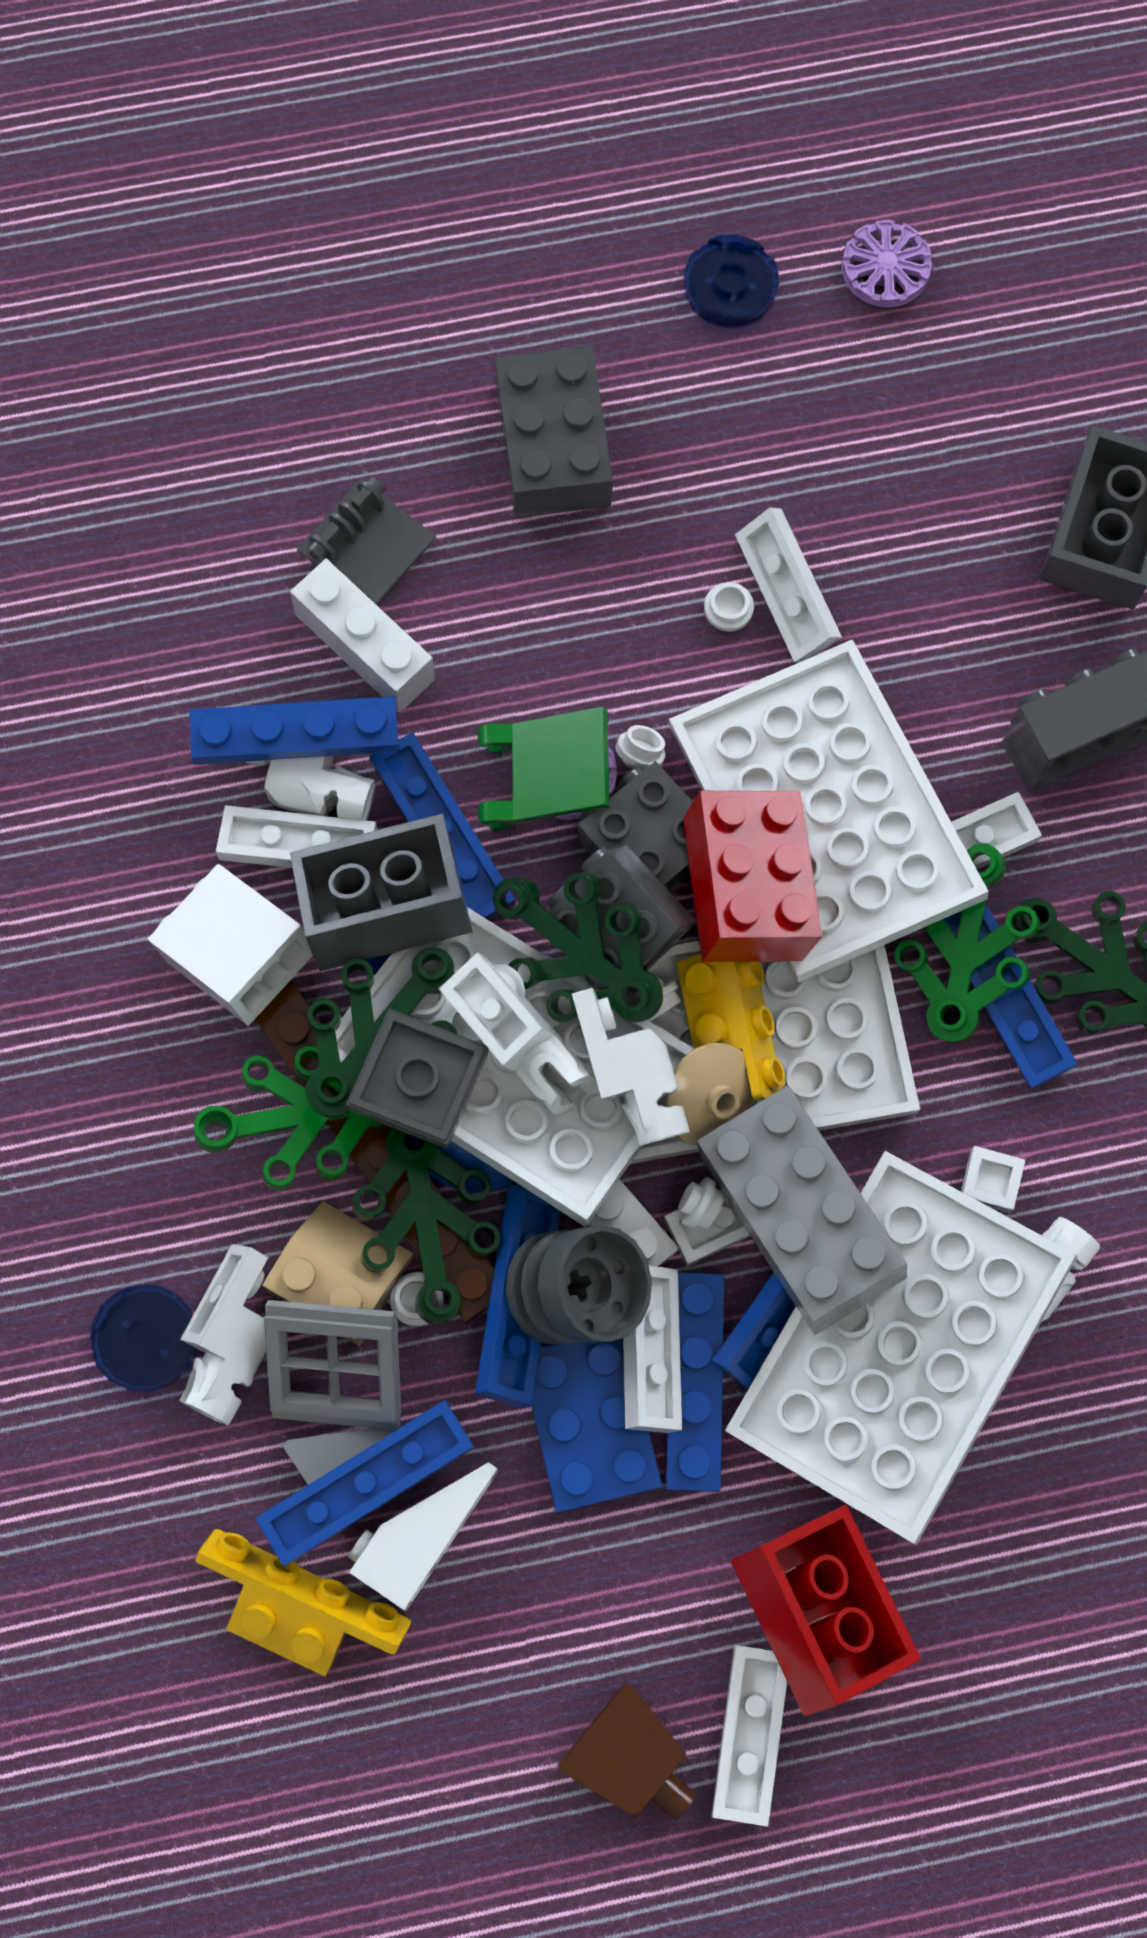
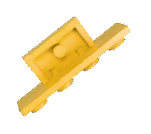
M701 954L676 962L693 1048L696 1049L710 1043H725L744 1052L751 1094L754 1100L762 1101L781 1090L785 1084V1072L782 1063L776 1057L772 1035L775 1032L773 1016L764 1002L761 985L764 983V971L761 963L702 962Z
M215 1529L199 1549L195 1559L198 1564L243 1584L226 1628L227 1631L326 1677L332 1667L345 1633L389 1654H396L411 1625V1620L399 1614L392 1606L364 1598L350 1591L343 1583L337 1580L324 1579L299 1567L295 1561L283 1567L277 1556L250 1544L246 1538L236 1533Z

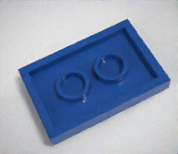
M623 1338L602 1343L580 1342L577 1344H553L540 1347L531 1407L556 1514L662 1488L649 1431L625 1429Z

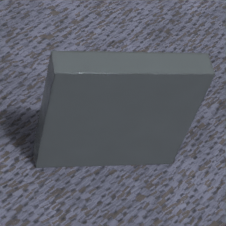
M388 1008L346 1103V1108L350 1112L448 1149L488 1056L489 1049L483 1044Z

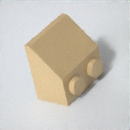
M322 1201L290 1238L262 1286L268 1294L280 1301L382 1310L390 1297L394 1284L403 1275L414 1253L398 1245L395 1249V1258L388 1269L380 1273L367 1270L361 1262V1251L370 1239L378 1237L379 1233ZM374 1246L368 1250L369 1259L373 1263L383 1264L386 1262L387 1253L382 1247ZM344 1337L359 1347L364 1340Z

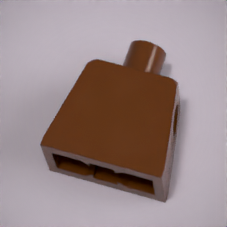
M627 1682L621 1686L557 1764V1767L563 1773L635 1818L647 1803L652 1800L676 1821L697 1795L673 1774V1771L687 1754L635 1689Z

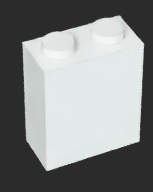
M217 864L205 878L195 885L193 891L170 915L161 921L158 928L148 938L149 942L169 965L247 1026L254 1021L313 956L305 938L304 929L298 922L220 864Z

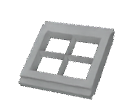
M274 1300L267 1301L265 1305L264 1326L270 1412H272L273 1418L388 1430L399 1429L401 1425L398 1323L395 1311ZM287 1332L326 1335L328 1359L288 1355ZM337 1336L377 1340L378 1364L338 1360ZM289 1367L328 1371L330 1394L291 1390ZM339 1372L378 1376L379 1399L340 1395Z

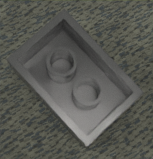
M593 346L495 357L496 389L514 518L611 507L613 478Z
M1092 425L1079 453L1039 580L1132 610L1135 609L1147 588V442Z
M1138 649L1128 650L1114 658L1110 662L1111 666L1097 673H1094L1091 668L1083 670L1070 677L1065 682V687L1051 693L1047 689H1040L1020 701V707L1016 715L1010 720L1011 724L1002 743L1029 793L1147 741V651L1139 653Z
M443 813L290 852L305 938L319 971L343 966L352 959L366 960L473 932L454 847Z

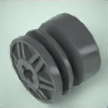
M602 1225L575 1230L565 1229L531 1236L516 1250L507 1271L506 1295L510 1313L521 1330L538 1342L554 1345L577 1344L580 1342H611L627 1337L642 1322L650 1304L652 1278L647 1258L633 1238L621 1229Z

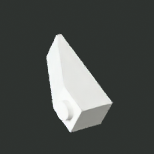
M488 1462L381 1524L375 1534L365 1530L348 1558L355 1562L349 1573L404 1611H407L497 1475L498 1469Z

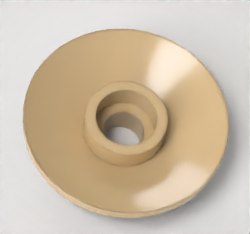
M710 1043L700 1046L682 1058L673 1070L678 1089L673 1094H665L663 1098L664 1107H683L690 1132L678 1137L698 1146V1139L753 1107L757 1102L751 1094L744 1052L725 1043ZM723 1095L721 1101L717 1105L718 1099Z

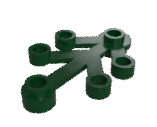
M589 872L574 873L566 879L563 887L567 900L575 904L579 935L540 905L539 890L530 879L513 877L505 879L497 885L493 895L495 909L502 917L508 920L522 919L568 955L543 960L521 957L511 961L508 966L517 972L521 964H525L529 968L531 976L527 983L524 982L525 989L536 986L540 981L592 974L608 987V989L595 991L598 1000L608 997L611 1009H614L623 1019L630 1022H642L657 1014L663 1002V989L657 977L643 967L638 935L641 915L634 906L630 904L613 906L605 915L606 929L611 935L618 938L620 968L608 959L605 954L597 904L600 884L593 874ZM579 879H583L588 884L589 891L585 898L579 897L575 891V885ZM510 889L515 891L519 898V903L515 909L509 907L506 902V895ZM620 911L627 913L630 918V925L627 930L620 929L616 923V916ZM631 986L637 987L642 994V1000L639 1005L632 1004L628 999V990ZM562 989L553 992L549 996L546 1008L553 1020L566 1022L578 1017L572 993L576 991ZM561 996L568 998L571 1003V1011L568 1015L563 1014L559 1010L558 1001Z
M1105 891L1095 899L1091 907L1092 916L1099 923L1104 953L1059 922L1055 908L1048 901L1040 898H1031L1020 905L1027 906L1032 910L1041 911L1046 918V922L1040 925L1038 932L1029 939H1023L1024 941L1037 943L1046 939L1091 971L1072 975H1063L1056 970L1044 971L1033 985L1043 1003L1054 1004L1062 997L1118 990L1134 1003L1107 1007L1100 1001H1088L1076 1014L1078 1028L1089 1035L1098 1034L1104 1028L1142 1023L1147 1028V984L1130 971L1120 920L1125 912L1126 905L1120 894L1114 891ZM1109 901L1113 903L1116 907V914L1112 916L1104 914L1100 908V902ZM1021 914L1016 917L1014 921L1015 930L1023 932L1030 928L1032 921L1029 915ZM1145 922L1135 932L1133 942L1136 949L1143 953L1147 979V943L1143 939V932L1147 931V922ZM1046 979L1055 981L1059 987L1058 994H1047L1042 988V981ZM1094 1010L1098 1012L1101 1016V1024L1096 1026L1089 1024L1085 1019V1011Z
M434 947L420 951L412 962V977L375 1022L370 992L374 984V973L371 965L367 961L357 958L348 961L343 966L341 977L343 985L350 996L355 1046L341 1063L335 1033L341 1023L338 1006L328 999H320L311 1004L307 1016L310 1027L316 1034L319 1068L310 1075L305 1091L310 1107L317 1114L327 1118H338L350 1112L346 1108V1103L388 1008L409 1016L426 994L442 993L439 988L455 974L453 960L446 951ZM430 960L439 961L443 965L441 971L436 974L426 973L423 970V966ZM354 970H363L368 974L366 980L360 984L350 982L348 976ZM321 1010H329L334 1014V1018L330 1023L323 1025L315 1021L316 1014ZM440 1020L431 1024L457 1034L456 1028L448 1021ZM329 1082H338L342 1085V1091L336 1097H327L322 1093L324 1086Z
M390 1128L385 1140V1148L389 1158L370 1184L364 1185L357 1190L352 1199V1208L354 1213L361 1219L372 1220L377 1218L385 1208V1195L404 1172H406L409 1195L379 1236L370 1239L365 1244L360 1255L361 1262L367 1270L374 1273H380L388 1269L395 1258L396 1247L414 1224L425 1284L416 1296V1311L420 1318L429 1324H445L459 1311L461 1297L456 1286L447 1281L437 1222L464 1240L469 1251L480 1257L490 1255L498 1247L500 1232L490 1222L483 1221L477 1223L433 1191L430 1185L428 1169L455 1186L458 1196L467 1204L482 1202L491 1190V1181L485 1172L477 1169L468 1171L439 1150L437 1145L421 1139L422 1148L420 1150L411 1151L407 1149L403 1139L409 1134ZM470 1178L479 1180L483 1187L482 1194L477 1196L469 1194L465 1189V1181ZM364 1194L374 1195L378 1200V1208L374 1211L363 1209L359 1198ZM484 1230L491 1235L492 1244L490 1247L482 1248L475 1243L474 1234L476 1231ZM374 1246L382 1247L387 1253L386 1262L383 1264L373 1263L369 1259L368 1250ZM434 1291L444 1292L449 1298L448 1307L445 1309L435 1308L430 1300L431 1293Z

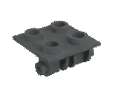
M371 477L367 482L360 479L297 548V551L316 566L327 558L377 605L436 539V535L384 497L382 494L386 491L385 487L376 478Z

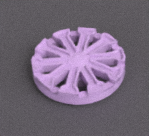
M892 220L876 221V223L871 225L867 224L855 231L850 240L847 241L841 267L845 283L859 299L878 307H897L913 301L923 292L930 278L932 258L930 246L925 239L923 240L919 236L918 231L905 223L901 225ZM880 234L881 245L872 235ZM891 234L899 236L894 245L891 244ZM909 242L914 245L913 248L903 250ZM862 243L868 250L856 246ZM921 259L923 261V264H918L911 261ZM855 260L863 263L854 266L850 264V261ZM868 275L869 279L859 284L857 278ZM908 275L918 277L919 281H912ZM898 283L904 290V293L898 294L894 290V285ZM877 285L884 287L882 295L875 294L874 289Z

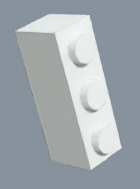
M327 558L290 591L295 615L382 697L395 696L396 710L399 713L435 680L433 657Z

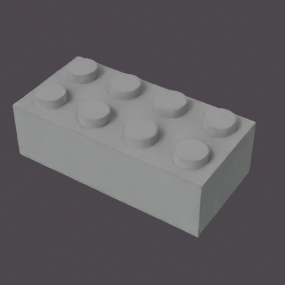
M789 1085L697 1140L701 1160L719 1188L724 1191L728 1202L814 1335L907 1279V1262Z

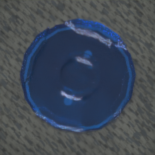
M738 234L718 235L709 239L708 244L703 245L699 250L697 247L690 254L684 270V296L693 312L707 323L723 328L745 327L759 321L772 308L779 287L778 266L773 257L771 260L770 256L764 252V247L756 240Z
M137 1285L115 1292L100 1306L91 1324V1348L96 1366L109 1381L131 1392H154L173 1385L189 1370L198 1350L180 1340L193 1317L192 1310L176 1293L159 1285Z

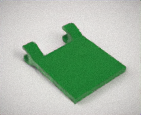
M605 707L591 708L514 724H485L478 728V745L482 747L488 746L489 752L494 754L505 753L512 749L513 801H487L480 803L478 807V820L480 823H488L491 829L497 831L510 828L521 822L610 807L608 709Z

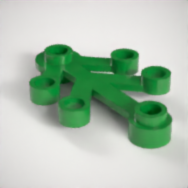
M983 843L976 844L970 847L967 852L972 862L980 855L989 856V868L984 872H978L989 891V887L997 884L1003 878L1006 863L1002 854L995 847ZM987 900L962 910L957 938L944 919L924 927L951 966L947 988L928 965V952L922 944L915 940H905L897 946L894 953L897 965L912 974L931 1002L926 1018L931 1032L936 1037L952 1043L969 1038L978 1026L979 1011L1008 991L1019 990L1026 986L1030 979L1028 966L1019 958L1008 957L998 964L996 976L969 992L973 971L1018 940L1029 939L1038 932L1040 920L1031 908L1027 906L1014 907L1007 914L1006 923L980 941L979 937ZM1021 914H1028L1032 918L1030 928L1023 932L1015 930L1014 921L1016 917ZM909 948H918L920 958L917 963L906 965L903 961L905 951ZM1010 965H1019L1022 969L1021 978L1014 983L1006 982L1004 978L1006 968ZM949 1007H958L961 1012L959 1021L954 1025H947L943 1019L944 1012Z
M305 1046L295 1055L294 1071L304 1081H308L310 1075L317 1069L308 1071L301 1066L300 1062L306 1057H314L318 1060L317 1047ZM257 1055L248 1058L243 1064L242 1081L244 1085L252 1091L267 1090L290 1106L234 1116L225 1107L209 1106L200 1111L194 1121V1137L197 1144L203 1150L210 1153H221L228 1150L236 1139L296 1128L280 1152L270 1157L263 1167V1180L266 1186L274 1191H283L293 1184L296 1172L295 1167L328 1121L348 1118L333 1144L321 1148L316 1156V1171L320 1177L328 1181L338 1180L344 1176L347 1171L348 1157L368 1127H381L384 1124L353 1112L338 1118H327L317 1114L307 1101L306 1088L274 1069L272 1062L268 1058ZM253 1067H262L268 1072V1075L263 1080H254L249 1076L248 1072ZM327 1083L328 1086L341 1093L342 1085L340 1083ZM212 1126H220L226 1132L225 1136L220 1140H211L205 1133ZM334 1155L341 1160L342 1165L336 1170H329L323 1166L322 1160L326 1156ZM278 1165L284 1166L289 1171V1176L284 1180H275L269 1174L270 1169Z

